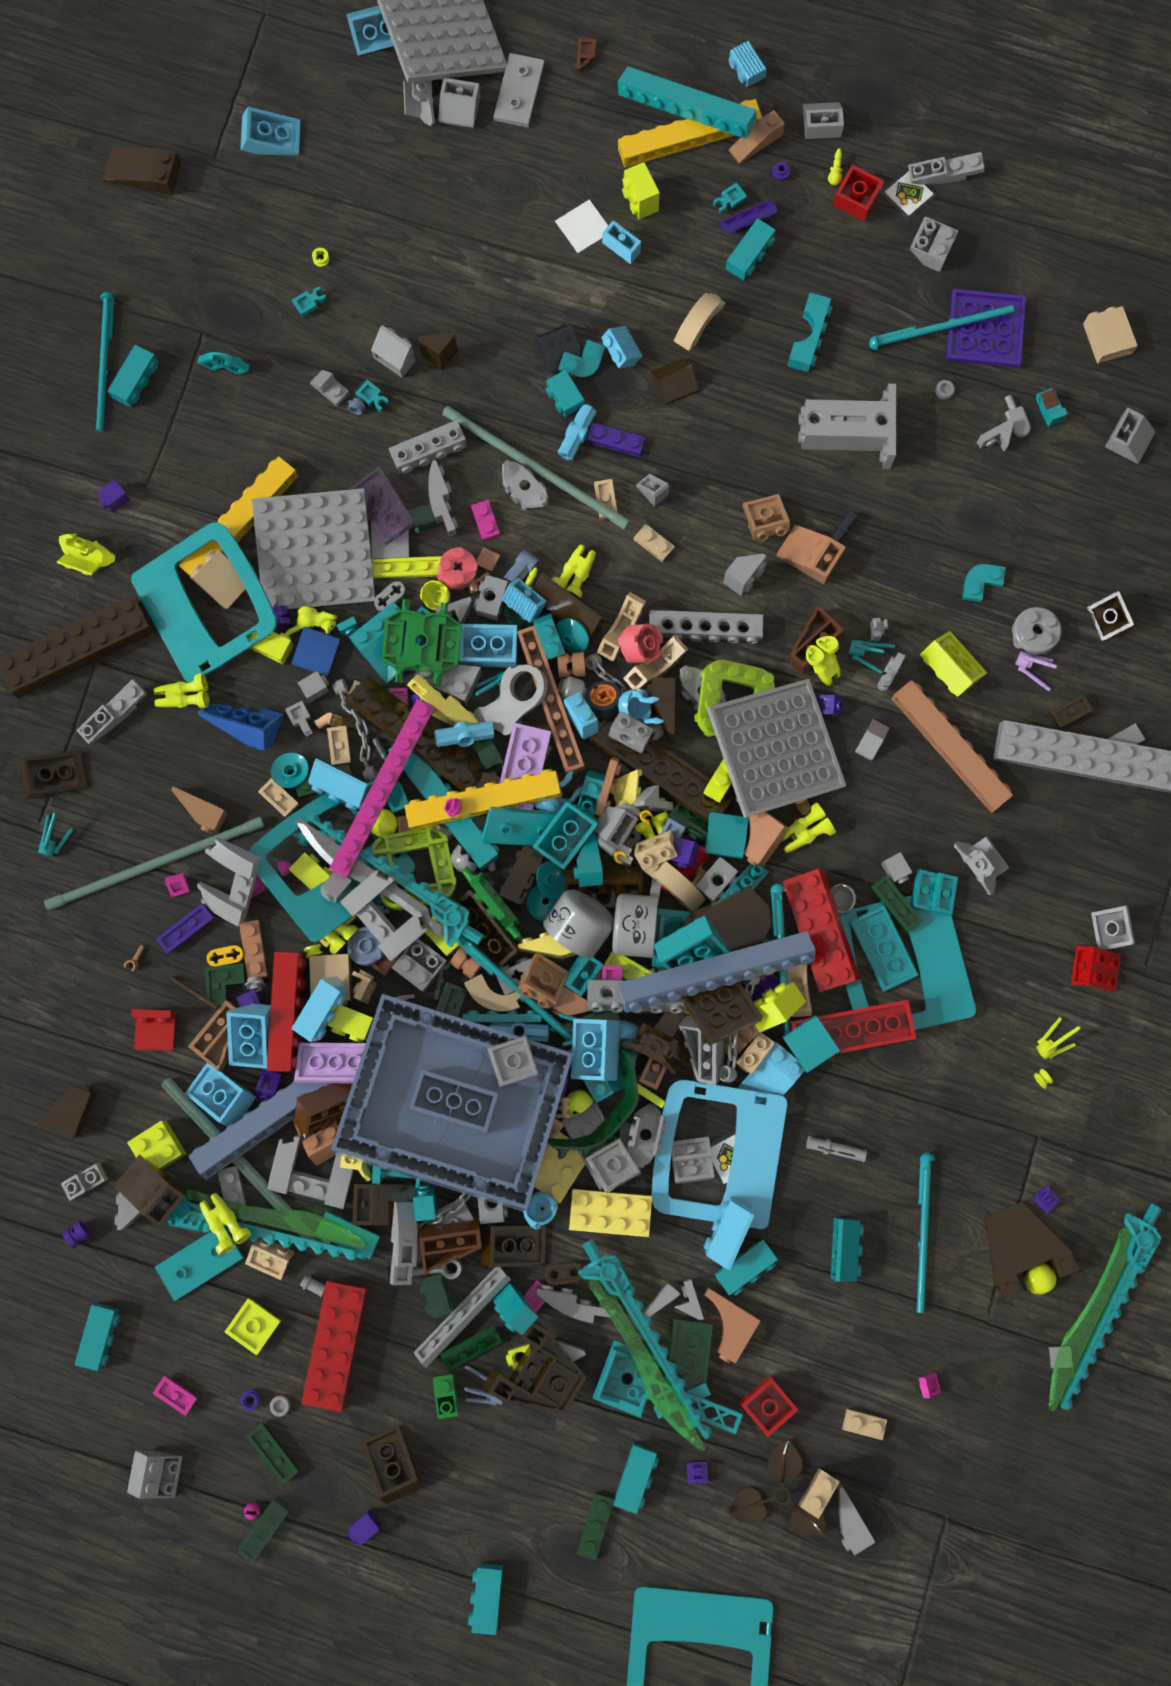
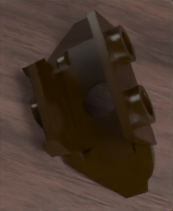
M643 1022L635 1039L619 1042V1047L634 1049L665 1065L673 1075L677 1073L670 1056L679 1040Z

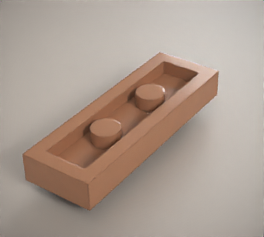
M612 757L610 759L596 808V815L601 816L608 806L610 807L611 801L608 798L610 793H614L616 783L613 781L615 775L619 776L622 766L619 764V758Z
M260 921L243 922L240 925V933L247 977L261 976L266 978L268 977Z

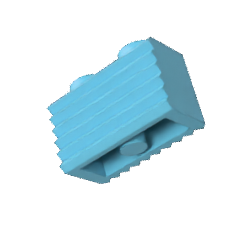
M749 41L730 50L729 64L732 69L735 68L740 82H744L746 87L766 78L767 69Z
M612 221L603 231L602 243L631 264L641 253V240L632 236V233L630 234L629 231L615 223V221Z
M626 326L610 328L602 336L603 344L609 350L612 360L619 369L633 367L642 357Z
M519 578L509 584L502 598V601L509 608L519 613L524 620H528L530 623L540 616L547 602Z
M578 692L564 699L565 712L582 739L598 733V718H596V715H594V712H592V709H590L581 693Z

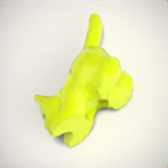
M303 606L298 610L297 625L288 629L285 634L289 636L302 630L303 627H321L325 630L326 634H330V631L336 626L334 619H337L338 615L324 611L318 613L315 608Z

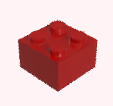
M851 165L835 194L832 206L865 221L882 191L884 180Z
M770 1375L739 1401L767 1437L798 1411L795 1404Z

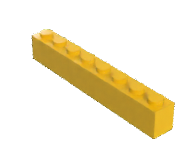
M756 99L745 100L740 103L757 110V122L762 118ZM677 120L669 125H660L655 129L643 130L631 136H623L621 139H618V151L624 168L735 135L693 120Z
M279 456L276 460H272L267 470L257 476L255 483L244 490L243 496L232 503L230 510L226 514L220 516L218 523L225 525L238 543L254 526L252 499L281 496L298 478L296 470ZM214 540L182 560L179 567L191 577L193 575L191 571L198 564L202 565L206 561L204 557L209 551L219 550L224 556L226 554L217 541Z
M547 769L541 771L539 775L525 774L521 779L508 778L499 784L490 782L484 784L482 788H477L476 786L468 787L464 792L451 791L447 793V796L442 797L433 795L428 797V800L421 801L416 799L404 806L408 826L413 831L488 814L490 806L514 808L562 797L557 772ZM450 798H458L462 802V810L455 817L448 816L444 811V806Z

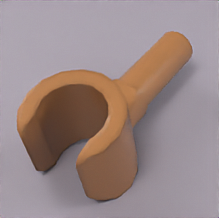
M488 571L468 584L471 594L479 591L478 584L481 583V580L485 579L486 575H490Z
M700 864L695 872L696 877L692 882L694 886L708 872V870L702 869L703 864Z
M140 945L132 960L125 962L124 968H128L132 962L133 968L131 971L137 970L139 967L137 961L145 947Z

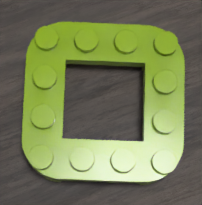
M716 660L708 664L699 676V678H702L698 713L694 716L695 722L698 723L704 735L709 737L716 736L707 708L720 704L722 681L749 686L754 690V694L774 689V676L762 668L727 660Z
M431 826L389 835L384 833L374 842L372 849L375 858L380 856L386 857L390 867L393 866L391 855L429 848L436 882L428 884L430 892L439 891L442 895L444 894L449 898L452 897L455 890L456 877L454 876L448 839L440 830ZM381 871L378 873L388 880L389 877ZM401 889L422 905H428L407 889ZM381 893L379 894L381 902L387 909L405 910L390 898Z

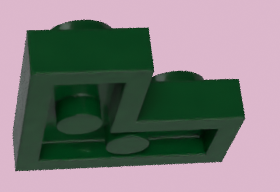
M245 964L206 967L207 998L219 1006L226 1000L228 1001L227 985L246 983Z

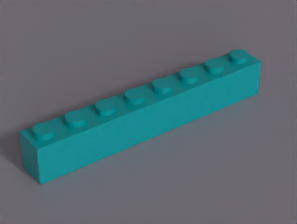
M627 67L618 80L620 96L745 139L748 138L757 124V110L631 67Z
M411 754L403 771L426 800L433 795H439V797L447 796L448 792L453 791L448 783H442L440 780L442 778L441 774L434 769L432 770L428 764L415 754ZM474 817L444 823L481 871L500 858L497 853L500 850L495 843L482 842L481 838L484 829L482 827L478 829L474 824L476 822Z

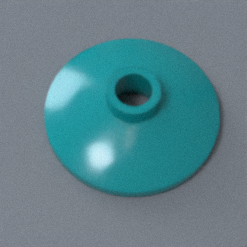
M565 618L557 624L556 629L564 649L571 653L583 652L588 647V632L579 621Z
M286 753L279 756L271 767L273 781L283 788H293L304 782L309 772L306 759L297 753Z
M547 861L542 863L536 873V882L540 892L548 899L561 897L565 890L563 871L554 862Z
M535 886L528 894L527 908L535 919L544 921L559 898L549 899V904L544 905L542 900L546 897L540 892L538 886Z

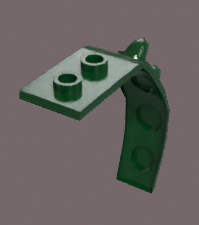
M618 1047L624 1090L620 1101L590 1135L575 1139L548 1138L547 1143L558 1151L559 1160L563 1159L570 1150H582V1157H588L595 1146L601 1145L606 1140L609 1144L614 1142L615 1132L624 1122L628 1124L633 1122L631 1113L638 1103V1088L633 1054L625 1048Z

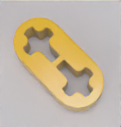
M238 946L214 949L207 955V962L213 967L237 964L244 959L243 949ZM233 950L240 952V955L237 956L236 960L234 957L227 956L229 954H233ZM215 954L224 956V958L218 960V963L212 961Z

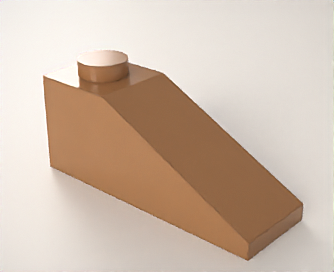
M773 110L757 122L747 139L741 137L729 149V152L741 164L781 137L785 123Z
M172 787V792L193 819L202 826L201 830L209 834L212 831L219 833L228 814L225 810Z

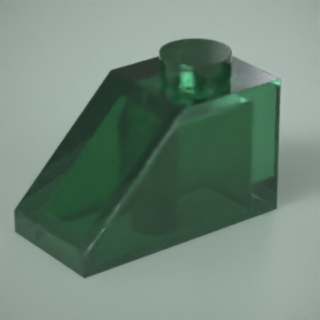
M491 738L474 741L472 746L486 773L504 765Z

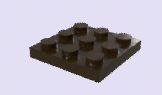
M740 982L730 986L718 987L712 991L700 992L694 996L687 995L680 998L710 1046L762 1021V1015Z

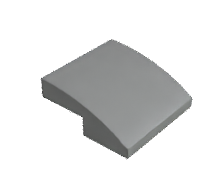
M709 1137L673 1141L671 1156L675 1184L715 1178Z

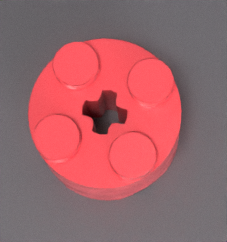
M461 547L448 550L441 557L437 567L439 582L446 585L450 590L465 589L476 574L478 567L476 560L470 552Z
M630 625L624 629L622 635L618 638V645L621 647L628 663L653 662L661 655L660 644H663L660 630L655 625Z

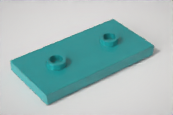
M490 806L481 838L482 842L533 846L558 812Z
M885 905L849 921L882 992L918 976Z
M211 1231L161 1262L155 1268L173 1300L176 1301L243 1259L244 1256L237 1244L235 1243L236 1247L231 1251L218 1255L216 1246L219 1244L217 1235ZM228 1231V1232H227L228 1235H229L230 1238L233 1240V1237L231 1236L230 1232Z

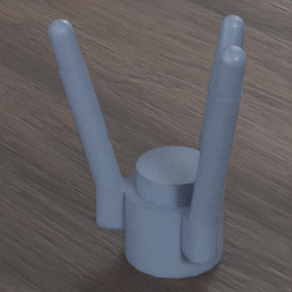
M468 1365L465 1366L467 1370L486 1381L488 1378ZM468 1387L464 1388L467 1392L486 1396L487 1398H466L467 1402L486 1403L495 1406L496 1404L502 1405L501 1400L486 1391Z

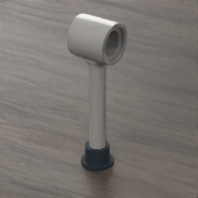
M459 1258L448 1262L457 1265L456 1272H450L447 1265L431 1270L428 1274L442 1273L446 1278L454 1279L462 1272L463 1262ZM386 1266L387 1282H390L391 1268ZM413 1267L412 1276L424 1275L423 1267Z

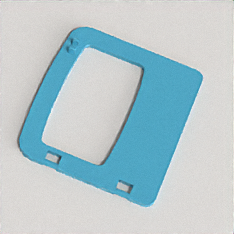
M690 1080L674 1082L668 1090L662 1116H664L663 1121L666 1122L664 1134L661 1133L659 1141H662L660 1153L656 1152L654 1159L651 1194L654 1207L664 1214L715 1222L716 1219H720L722 1214L720 1209L723 1202H727L729 1197L751 1206L755 1216L750 1224V1228H766L770 1218L785 1122L786 1098L777 1094ZM695 1087L706 1088L705 1095L694 1093ZM755 1096L766 1098V1105L754 1103ZM686 1097L731 1103L737 1107L735 1142L730 1173L722 1203L719 1205L675 1199L668 1195L674 1135L682 1102Z

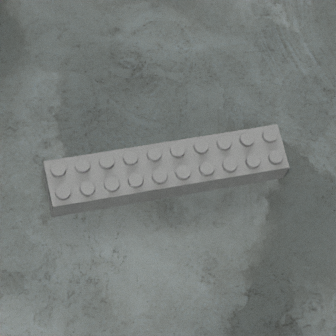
M1006 720L999 723L993 760L1171 793V751Z

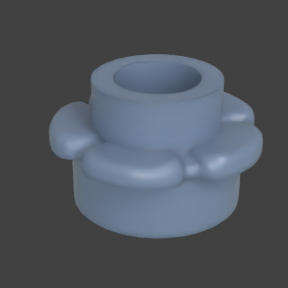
M358 398L348 401V410L353 414L361 415L366 408L364 402Z

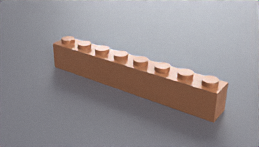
M535 626L517 631L518 639L527 664L537 667L544 673L547 679L548 689L541 704L552 731L551 733L565 773L567 775L570 771H573V774L585 771L584 763ZM531 674L533 682L537 689V681L535 679V676Z
M911 680L897 691L891 699L991 813L1013 796L1010 787L998 779L999 776L996 771L989 769L985 764V759L980 754L977 755L974 752L972 744L960 736L961 733L954 725L952 726L947 721V716L942 711L939 712L934 701L922 693L921 686Z

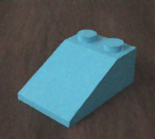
M247 107L242 115V151L261 155L299 154L300 119Z
M775 1042V1046L753 1074L749 1073L738 1088L783 1096L803 1073L804 1068L795 1057ZM755 1096L754 1103L766 1105V1098Z
M206 1063L185 1093L215 1120L227 1127L241 1120L256 1099V1096L224 1072L217 1071L208 1063Z

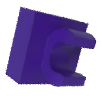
M1045 1185L1031 1198L1045 1214L1061 1201L1048 1185Z
M707 1460L687 1461L688 1484L708 1483Z

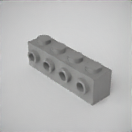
M455 420L388 449L398 473L406 474L411 472L413 468L428 465L432 460L443 459L449 453L460 452L467 445L458 421Z

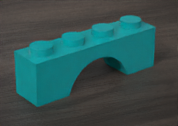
M814 293L809 294L803 318L811 325L812 334L803 341L794 342L788 367L809 372L810 366L814 367L817 358L814 353L815 350L820 349L822 339H819L821 333H825L827 323L824 321L826 317H830L833 307L829 306L831 298Z

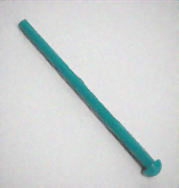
M104 292L100 296V300L103 301L96 421V431L98 432L104 431L108 342L112 340L114 296L110 292Z
M1009 305L958 319H949L948 322L915 329L914 326L873 336L869 341V346L873 350H878V346L1013 313L1014 307Z
M774 884L770 890L774 936H777V939L785 937L782 892L786 890L781 884ZM787 970L778 971L780 984L785 983L787 985ZM791 1017L786 1022H783L784 1036L792 1031Z
M461 935L457 941L458 946L491 976L494 973L509 988L517 992L521 996L519 999L525 1001L567 1041L573 1040V1035L544 1008L540 1007L533 998L524 997L521 994L522 991L517 989L518 984L469 939Z
M929 1152L923 1153L920 1157L918 1204H921L920 1241H918L919 1267L916 1310L918 1313H925L931 1161H935L934 1155Z

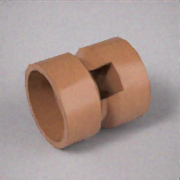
M584 652L573 653L572 656H569L568 653L557 656L559 679L571 675L575 677L586 676ZM572 662V668H567L566 663Z
M461 947L450 961V964L458 970L463 969V974L470 979H473L482 968Z

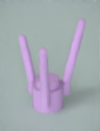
M1021 651L1015 665L1019 666L1018 670L1025 673L1047 691H1050L1051 688L1029 672L1026 667L1031 668L1032 663L1035 662L1057 668V665L1049 663L1053 662V659Z

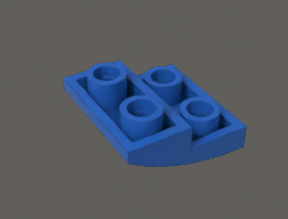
M303 627L292 664L328 676L340 638Z

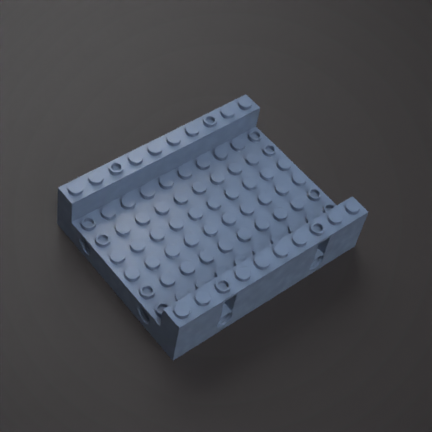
M382 994L331 1148V1153L516 1210L525 1211L529 1206L573 1053L527 1039L539 1074L500 1087L487 1049L521 1037Z

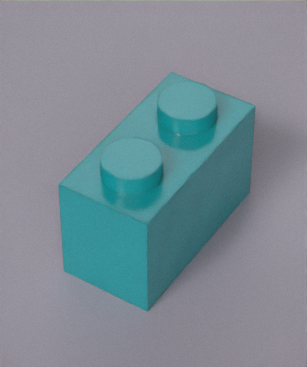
M566 370L546 380L547 388L545 390L548 396L555 400L557 411L563 413L565 418L577 412L582 404H584L582 395Z
M551 613L534 619L533 623L547 660L565 654Z
M579 955L569 969L564 985L579 996H582L588 988V980L595 978L603 964L594 957L586 958Z
M423 1183L420 1184V1188L415 1189L413 1195L415 1221L436 1219L438 1211L436 1185Z

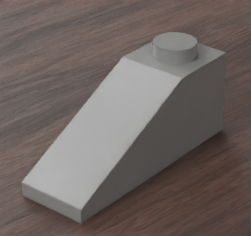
M839 1483L837 1494L840 1528L844 1537L841 1541L847 1552L852 1550L853 1554L856 1555L874 1544L875 1541L843 1486Z

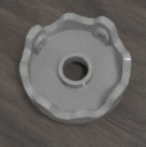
M1033 607L1024 610L1012 626L1013 644L1018 649H1024L1028 654L1046 655L1060 640L1061 624L1055 614L1045 608ZM1039 626L1042 629V634L1034 633L1033 627Z

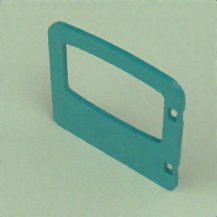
M213 522L206 525L134 572L131 576L132 584L183 678L188 683L194 681L196 674H209L248 650L254 644L267 638L275 631L277 626V617L254 569L229 529L221 523ZM214 540L217 541L234 566L259 618L257 625L222 647L217 645L201 621L176 569L179 562ZM256 631L258 637L250 641L248 636ZM209 662L211 667L203 671L201 666Z
M326 793L278 824L249 850V852L261 857L257 872L259 878L312 942L322 940L353 917L340 901L354 890L360 882L349 878L351 880L350 887L336 903L332 900H326L321 895L322 892L320 890L323 883L297 896L293 894L268 863L266 857L278 845L300 829L296 823L297 818L302 819L308 824L310 822L307 819L309 814L317 813L320 816L340 804L346 805L342 801L337 803L329 799V795ZM351 810L352 813H353L355 816H357L358 811H357V810H356V811ZM370 833L375 842L378 839V837ZM406 852L400 853L401 856L397 859L394 855H391L393 866L399 865L404 876L408 875V873H413L415 864ZM358 856V860L374 870L373 865Z
M912 896L904 897L911 905ZM882 902L852 908L849 912L839 913L855 963L856 959L849 921L858 918V912L867 911L868 913L883 906ZM913 908L923 920L908 932L917 961L925 1002V1010L923 1012L911 1014L914 1029L918 1030L973 1017L976 1013V1007L952 916ZM861 980L845 985L852 1010L869 1007Z
M650 1586L638 1587L634 1593L627 1686L644 1685L647 1644L651 1641L707 1643L750 1651L753 1655L751 1686H768L773 1605L771 1601L760 1597ZM760 1622H767L766 1634L759 1633Z

